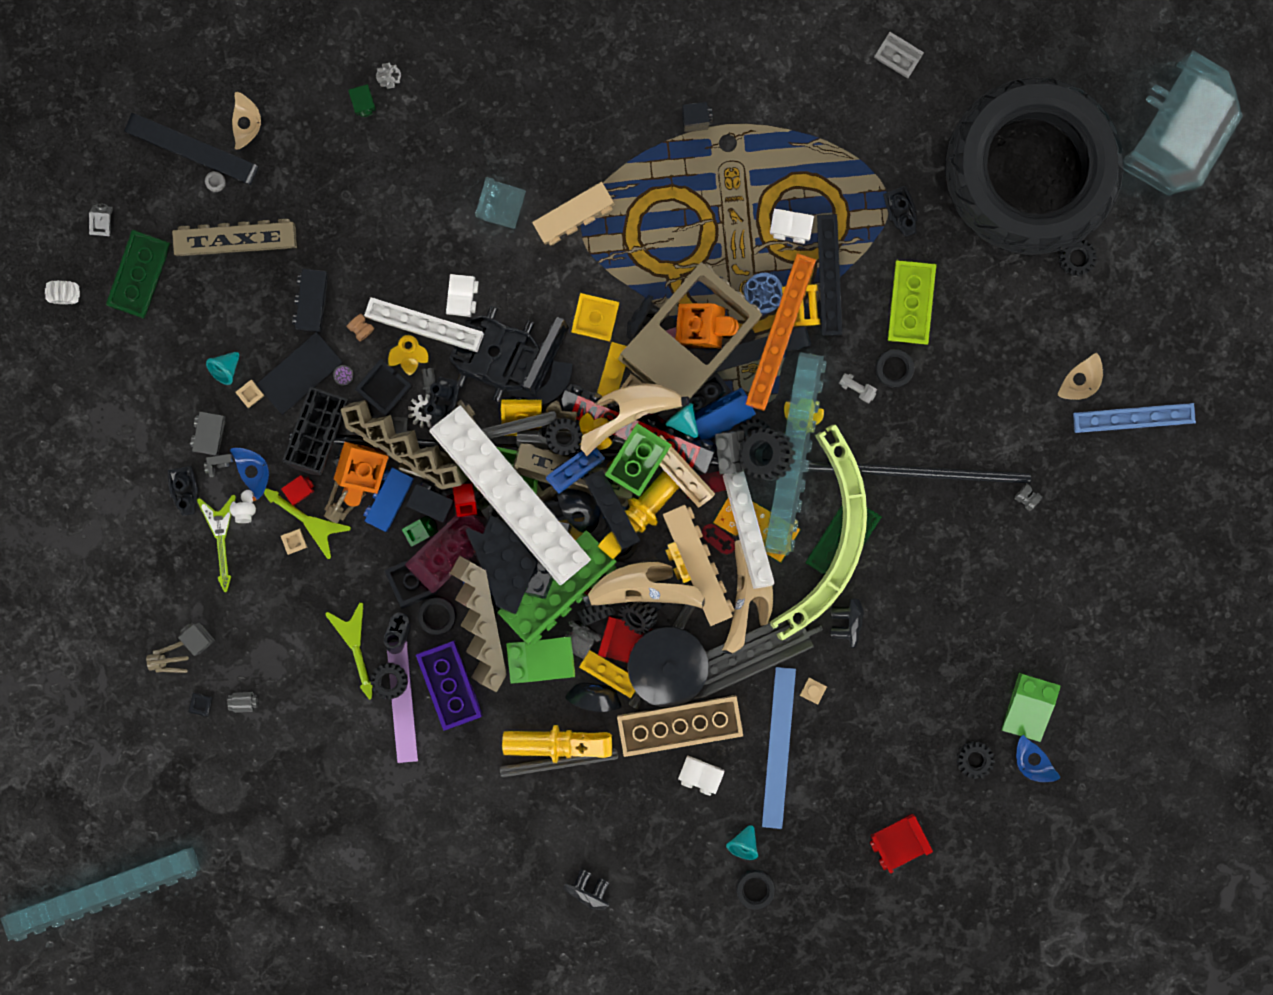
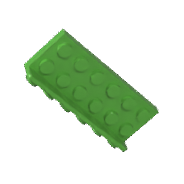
M587 530L575 540L591 559L585 566L561 586L553 578L546 599L528 596L524 593L515 615L503 609L497 612L527 645L537 643L542 638L540 634L545 629L551 630L557 624L555 620L560 615L565 617L572 610L570 606L575 601L580 603L583 597L587 596L585 592L590 587L593 588L603 575H608L616 569L614 565L617 561L615 559L612 560L598 547L599 543Z

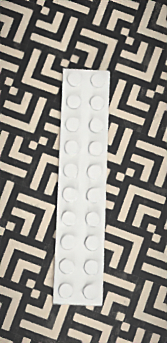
M461 405L429 430L560 586L591 560Z

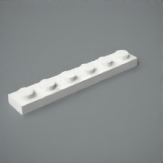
M370 298L364 314L365 318L474 352H478L484 335L482 331L375 298Z
M744 471L724 474L723 479L753 589L772 586L774 580Z

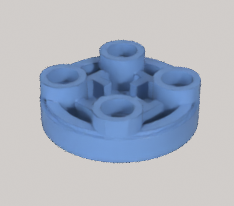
M769 273L756 274L747 281L744 287L745 300L750 304L756 305L760 309V313L772 312L779 307L783 285L775 275Z

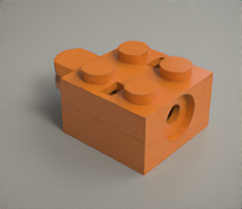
M713 303L679 304L675 339L686 348H722L723 336L735 335L739 328L738 321L733 317L725 316L726 308Z
M344 442L334 480L344 487L343 492L344 490L348 491L343 500L347 505L351 507L358 506L364 491L378 494L389 457L382 449Z

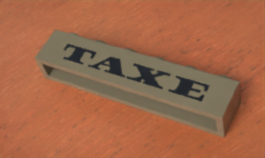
M279 219L278 223L270 224L269 220L258 221V225H250V222H238V226H230V223H221L215 228H210V225H198V229H190V226H180L178 230L172 231L174 255L176 256L297 248L295 223L290 222V219Z
M521 443L516 453L513 468L519 475L550 484L546 480L547 475L572 457L558 455L547 449L535 448L532 444ZM597 466L566 489L581 490L592 495L584 478L602 469L606 473L608 468ZM607 477L621 505L627 507L628 499L632 498L633 492Z

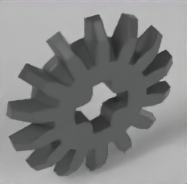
M576 620L569 621V626L573 627V631L579 636L590 641L601 640L600 635L595 630H592L591 627L583 626L581 622Z

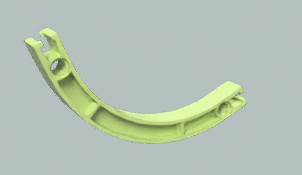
M836 425L826 428L827 432H832L836 440L835 443L829 445L824 437L826 435L825 431L819 432L815 436L835 471L841 491L843 522L839 545L829 569L813 591L801 602L769 622L773 629L785 620L790 624L787 630L777 634L780 640L788 638L807 626L832 605L850 580L863 548L867 521L866 494L857 462ZM837 446L842 449L840 457L834 455V449ZM799 612L802 619L799 623H795L793 616Z

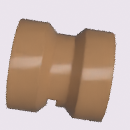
M359 314L346 326L356 334L359 342L374 331L371 324L365 323L366 318L362 314Z

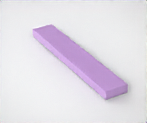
M406 641L400 653L391 654L387 651L388 663L400 665L408 676L406 690L399 697L392 699L398 763L418 761ZM389 642L391 646L398 644V642ZM389 673L390 687L392 689L397 684V678Z

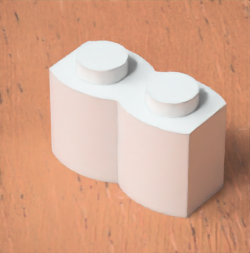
M774 209L770 234L773 235L774 239L785 240V237L793 238V242L805 244V241L810 240L814 216Z
M450 274L447 315L471 317V313H475L476 301H473V295L478 292V281H475V277Z
M687 755L678 779L681 780L682 785L692 788V786L699 787L701 793L711 796V793L716 794L725 770Z

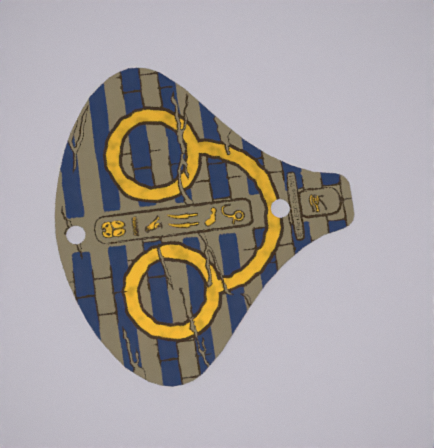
M725 124L709 127L708 130L680 135L652 147L629 160L603 182L615 204L612 206L613 210L605 215L601 213L594 217L595 220L588 225L581 224V233L586 249L600 265L643 297L653 296L652 303L660 309L701 262L712 267L718 277L726 279L732 289L744 295V287L747 281L759 273L775 275L783 287H786L797 253L816 259L808 285H818V291H816L818 302L820 300L817 215L837 214L841 277L868 250L883 230L888 218L883 194L887 192L878 176L862 160L826 140L809 134L767 125ZM730 134L736 138L737 146L733 151L725 152L720 148L719 140L723 135ZM774 209L814 216L810 240L805 241V244L793 242V238L785 237V240L774 239L773 235L770 234ZM700 281L694 284L668 314L677 321L679 304L713 303L726 308L725 316L733 317L738 321V330L746 322L742 316ZM805 292L803 298L804 319L810 312L808 292ZM778 308L769 313H762L763 315L752 328L755 332V340L769 336ZM723 336L722 348L733 336ZM702 348V349H703L704 352L707 354V353H710V352H714V351H717V350H721L722 348ZM784 353L768 402L774 400L778 394L781 367L786 353ZM760 360L717 373L730 388V393L742 388L748 397Z

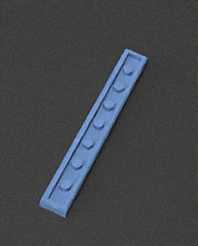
M775 668L762 827L782 829L795 668Z

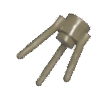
M335 481L328 504L325 507L326 513L324 517L337 524L340 519L344 520L354 507L349 506L342 512L344 508L341 507V504L348 493L347 490H344L337 504L333 503L339 485ZM363 492L362 499L365 497L366 492Z
M178 642L163 649L154 650L153 654L147 655L146 661L149 671L155 670L156 673H187V669L167 668L165 666L166 663L188 660V656L165 659V656L161 655L184 644Z

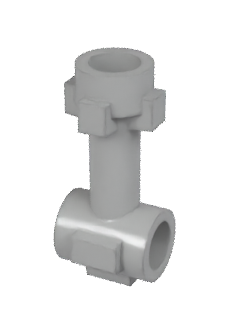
M845 373L839 382L842 388L847 389V387H850L860 393L859 398L867 403L873 401L876 396V388L869 384H866L865 387L852 380L854 376L851 374L847 375Z

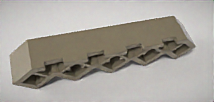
M367 400L349 403L341 408L346 429L362 436L365 441L374 447L387 452V455L412 468V471L421 477L434 482L440 489L461 486L468 480L466 474L456 462L443 464L438 445L420 449L415 430L396 434L391 415L372 419Z
M459 556L450 574L465 582L455 600L470 608L461 627L475 634L466 650L468 654L480 660L471 678L497 692L507 674L486 570Z

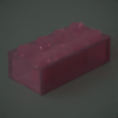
M456 514L405 563L408 569L432 593L438 590L452 576L450 572L459 556L468 560L474 554L465 530L470 528L482 534L485 526L474 515L457 517Z

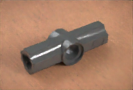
M549 426L541 427L539 430L517 432V447L522 443L532 444L535 448L542 450H551L546 444L545 437L546 429ZM558 431L556 440L560 444H567L571 440V433Z

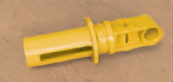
M664 470L639 499H628L630 507L624 511L635 532H643L647 524L657 525L658 521L655 514L680 488ZM612 532L598 545L612 560L621 552Z
M554 725L551 732L504 731L502 748L504 755L550 756L553 763H557L561 756L570 759L572 756L606 758L612 755V735L607 732L572 733V730L560 732L559 726Z

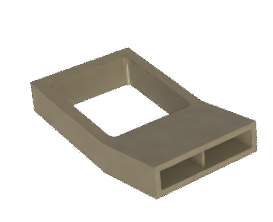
M701 262L657 314L621 352L618 360L645 383L663 385L676 391L682 397L688 396L690 400L755 326L763 314L760 313V309L756 305L746 301L741 292L732 289L726 279L718 277L712 267ZM698 281L707 286L746 321L708 365L702 363L660 326L662 321ZM684 406L677 407L675 409L680 411Z

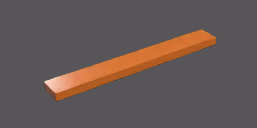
M798 253L796 255L745 404L747 406L762 411L766 409L816 259Z

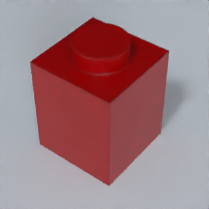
M300 475L281 488L292 505L298 504L315 492L312 489L314 484L308 476L305 478L303 475Z
M462 484L461 486L453 487L457 517L476 515L477 509L473 484Z

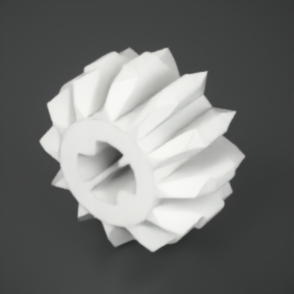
M50 281L46 283L45 299L49 303L75 304L80 296L79 286L71 281Z
M418 395L420 402L418 403L414 399L411 400L416 406L415 408L412 406L408 407V410L414 411V413L408 416L409 418L417 417L413 421L414 425L421 420L420 428H424L425 422L431 428V415L426 414V417H423V413L420 412V409H424L423 406L429 402L430 395H426L425 401L422 395Z

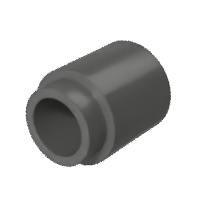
M238 692L228 695V710L234 713L254 712V708L258 707L257 695L254 696L253 692Z

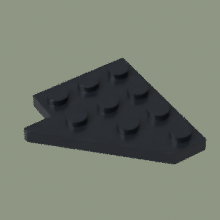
M489 516L482 534L470 528H466L465 532L480 568L486 570L490 593L496 607L515 615L538 559L505 521Z

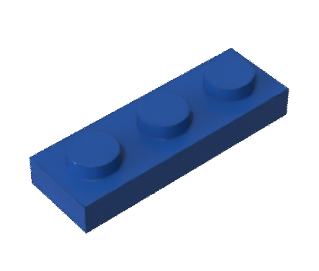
M597 448L588 456L581 451L547 475L546 480L558 493H561L604 462L605 457Z

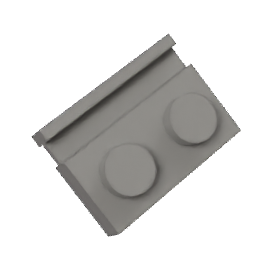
M889 32L874 58L904 77L909 78L924 52Z

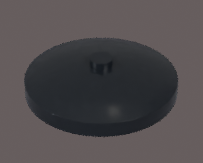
M672 626L658 627L642 635L632 647L627 663L628 676L634 690L645 701L659 707H676L689 702L701 691L708 675V659L701 643L688 631Z

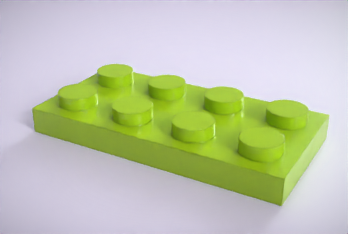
M896 260L888 341L928 345L936 264Z

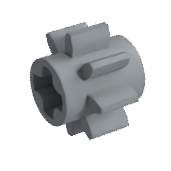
M384 63L382 68H377L376 79L381 87L386 86L387 89L395 88V84L400 83L401 73L397 65Z

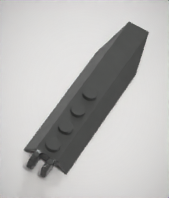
M795 613L793 616L795 623L801 621L799 613ZM785 620L773 629L769 623L747 633L744 646L733 654H727L722 651L725 644L707 651V679L701 691L693 699L706 697L813 648L814 646L809 636L822 631V626H816L808 632L804 627L788 638L780 640L777 634L787 630L790 624Z

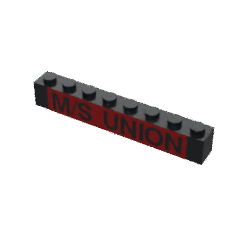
M569 384L560 403L562 411L577 412L576 419L579 421L582 416L589 413L594 420L606 418L610 422L616 419L620 413V407L617 402L603 406L595 405L602 398V395L596 392H588L582 386L576 384ZM650 415L640 417L613 434L626 440L638 423L657 436L662 435L668 443L672 444L671 446L691 468L706 473L717 449L712 441L698 437L693 438L672 427L666 426Z

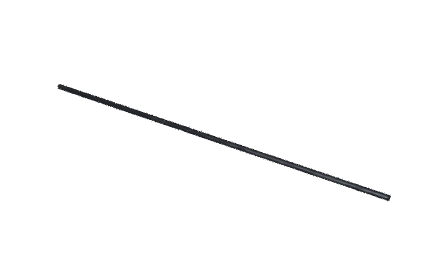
M290 432L289 442H290V439H291V436H292L293 432ZM336 434L333 442L336 445H344L346 441L374 447L365 441L362 436ZM417 439L420 449L438 445L439 449L443 450L437 440ZM493 443L495 447L515 451L519 448L514 444ZM578 448L574 453H570L567 456L574 457L582 450ZM598 450L605 457V460H613L619 450ZM718 456L713 457L710 466H719ZM762 459V461L767 465L771 459ZM795 460L794 464L790 465L792 467L791 470L835 473L830 462ZM857 464L860 474L1031 483V474Z

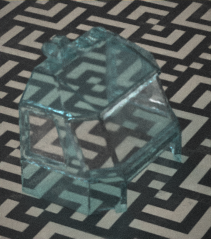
M1194 50L1177 63L1176 66L1183 69L1170 92L1158 85L1153 87L1156 93L1166 99L1162 103L1155 97L1148 96L1147 102L1159 110L1136 148L1124 158V170L1168 196L1194 190L1202 186L1243 117L1236 88L1229 76V72Z

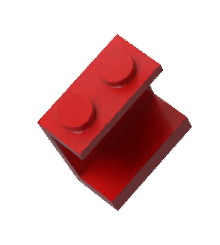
M609 616L598 656L609 657L628 663L630 651L642 635L634 633V630H629L630 627L624 625L625 621Z
M914 814L870 835L872 841L869 842L874 852H879L882 857L879 859L883 870L888 869L890 874L894 872L893 869L924 853L928 855L933 852Z

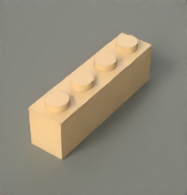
M600 182L532 223L544 244L547 245L549 243L551 246L561 240L559 237L565 233L571 235L578 230L577 226L583 223L588 225L593 222L596 215L609 213L613 210L612 206L615 204L603 183Z

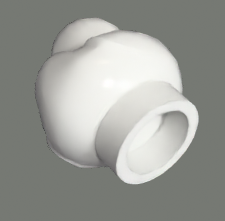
M245 490L241 494L243 502L235 503L233 501L230 505V513L235 517L236 523L251 522V516L256 512V507L252 503L256 501L254 493L250 490Z

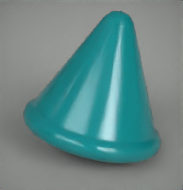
M232 352L219 357L209 358L206 361V367L217 381L230 385L233 382L239 353Z
M692 403L683 407L665 423L666 426L672 427L693 438H696L699 434Z
M752 825L747 826L734 839L726 844L727 850L745 860H755L758 858L754 827Z

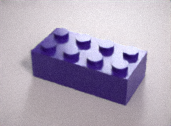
M455 640L416 654L443 731L483 716Z

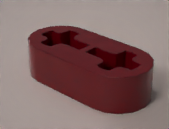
M707 524L703 527V538L723 554H730L734 551V540L714 524ZM707 528H715L714 533L718 536L717 540L712 536L707 538L705 530ZM720 538L725 542L731 541L730 550L721 549L723 545L718 542Z

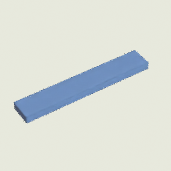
M1194 403L1073 413L1075 433L1196 423Z

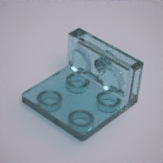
M486 177L475 217L515 229L525 190L495 182L494 179Z

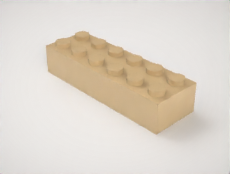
M682 505L664 513L663 517L683 559L692 585L697 587L705 597L703 610L709 625L712 626L733 617L731 612L735 610L729 599L726 600L723 595L727 593L723 582L717 581L715 575L719 573L715 563L709 562L708 556L711 555L706 544L702 545L700 538L703 537L698 525L694 527L692 519L695 517L691 507L686 508L685 505Z
M736 695L685 703L676 707H662L617 715L624 757L743 736Z

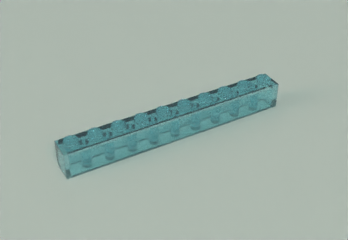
M799 352L784 434L790 438L789 442H792L794 445L792 450L795 451V455H793L792 459L795 462L790 465L792 467L790 472L786 471V476L776 480L765 541L766 552L789 556V551L793 552L795 540H792V533L797 532L798 520H795L796 512L801 510L802 500H799V494L804 492L805 480H802L803 472L807 473L809 465L806 455L807 452H811L812 441L809 438L810 432L814 433L816 421H813V415L818 413L820 401H816L817 393H821L823 386L820 376L821 373H825L827 361H823L824 356Z
M189 847L4 915L0 919L8 941L15 939L18 942L26 939V934L34 932V935L45 932V927L53 925V928L64 925V920L71 918L72 921L83 918V913L90 911L91 914L102 911V906L109 904L110 907L121 904V899L128 897L129 900L140 897V892L147 890V893L159 890V885L166 884V886L178 883L177 879L185 877V880L197 875L196 872L201 868L193 847Z

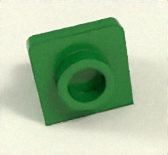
M425 516L402 529L411 547L438 533L435 522L429 516Z

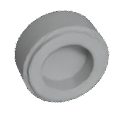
M213 171L207 174L205 185L209 190L219 192L225 187L226 179L220 172Z

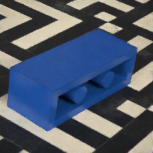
M742 388L694 412L700 439L712 440L715 438V434L729 431L736 424L746 422V420H750L752 416L756 415L753 407L745 405L748 397Z
M394 467L391 470L387 469L382 478L385 481L382 488H379L378 494L374 493L373 498L375 501L372 506L368 505L363 515L366 517L365 522L388 532L415 478L398 471Z

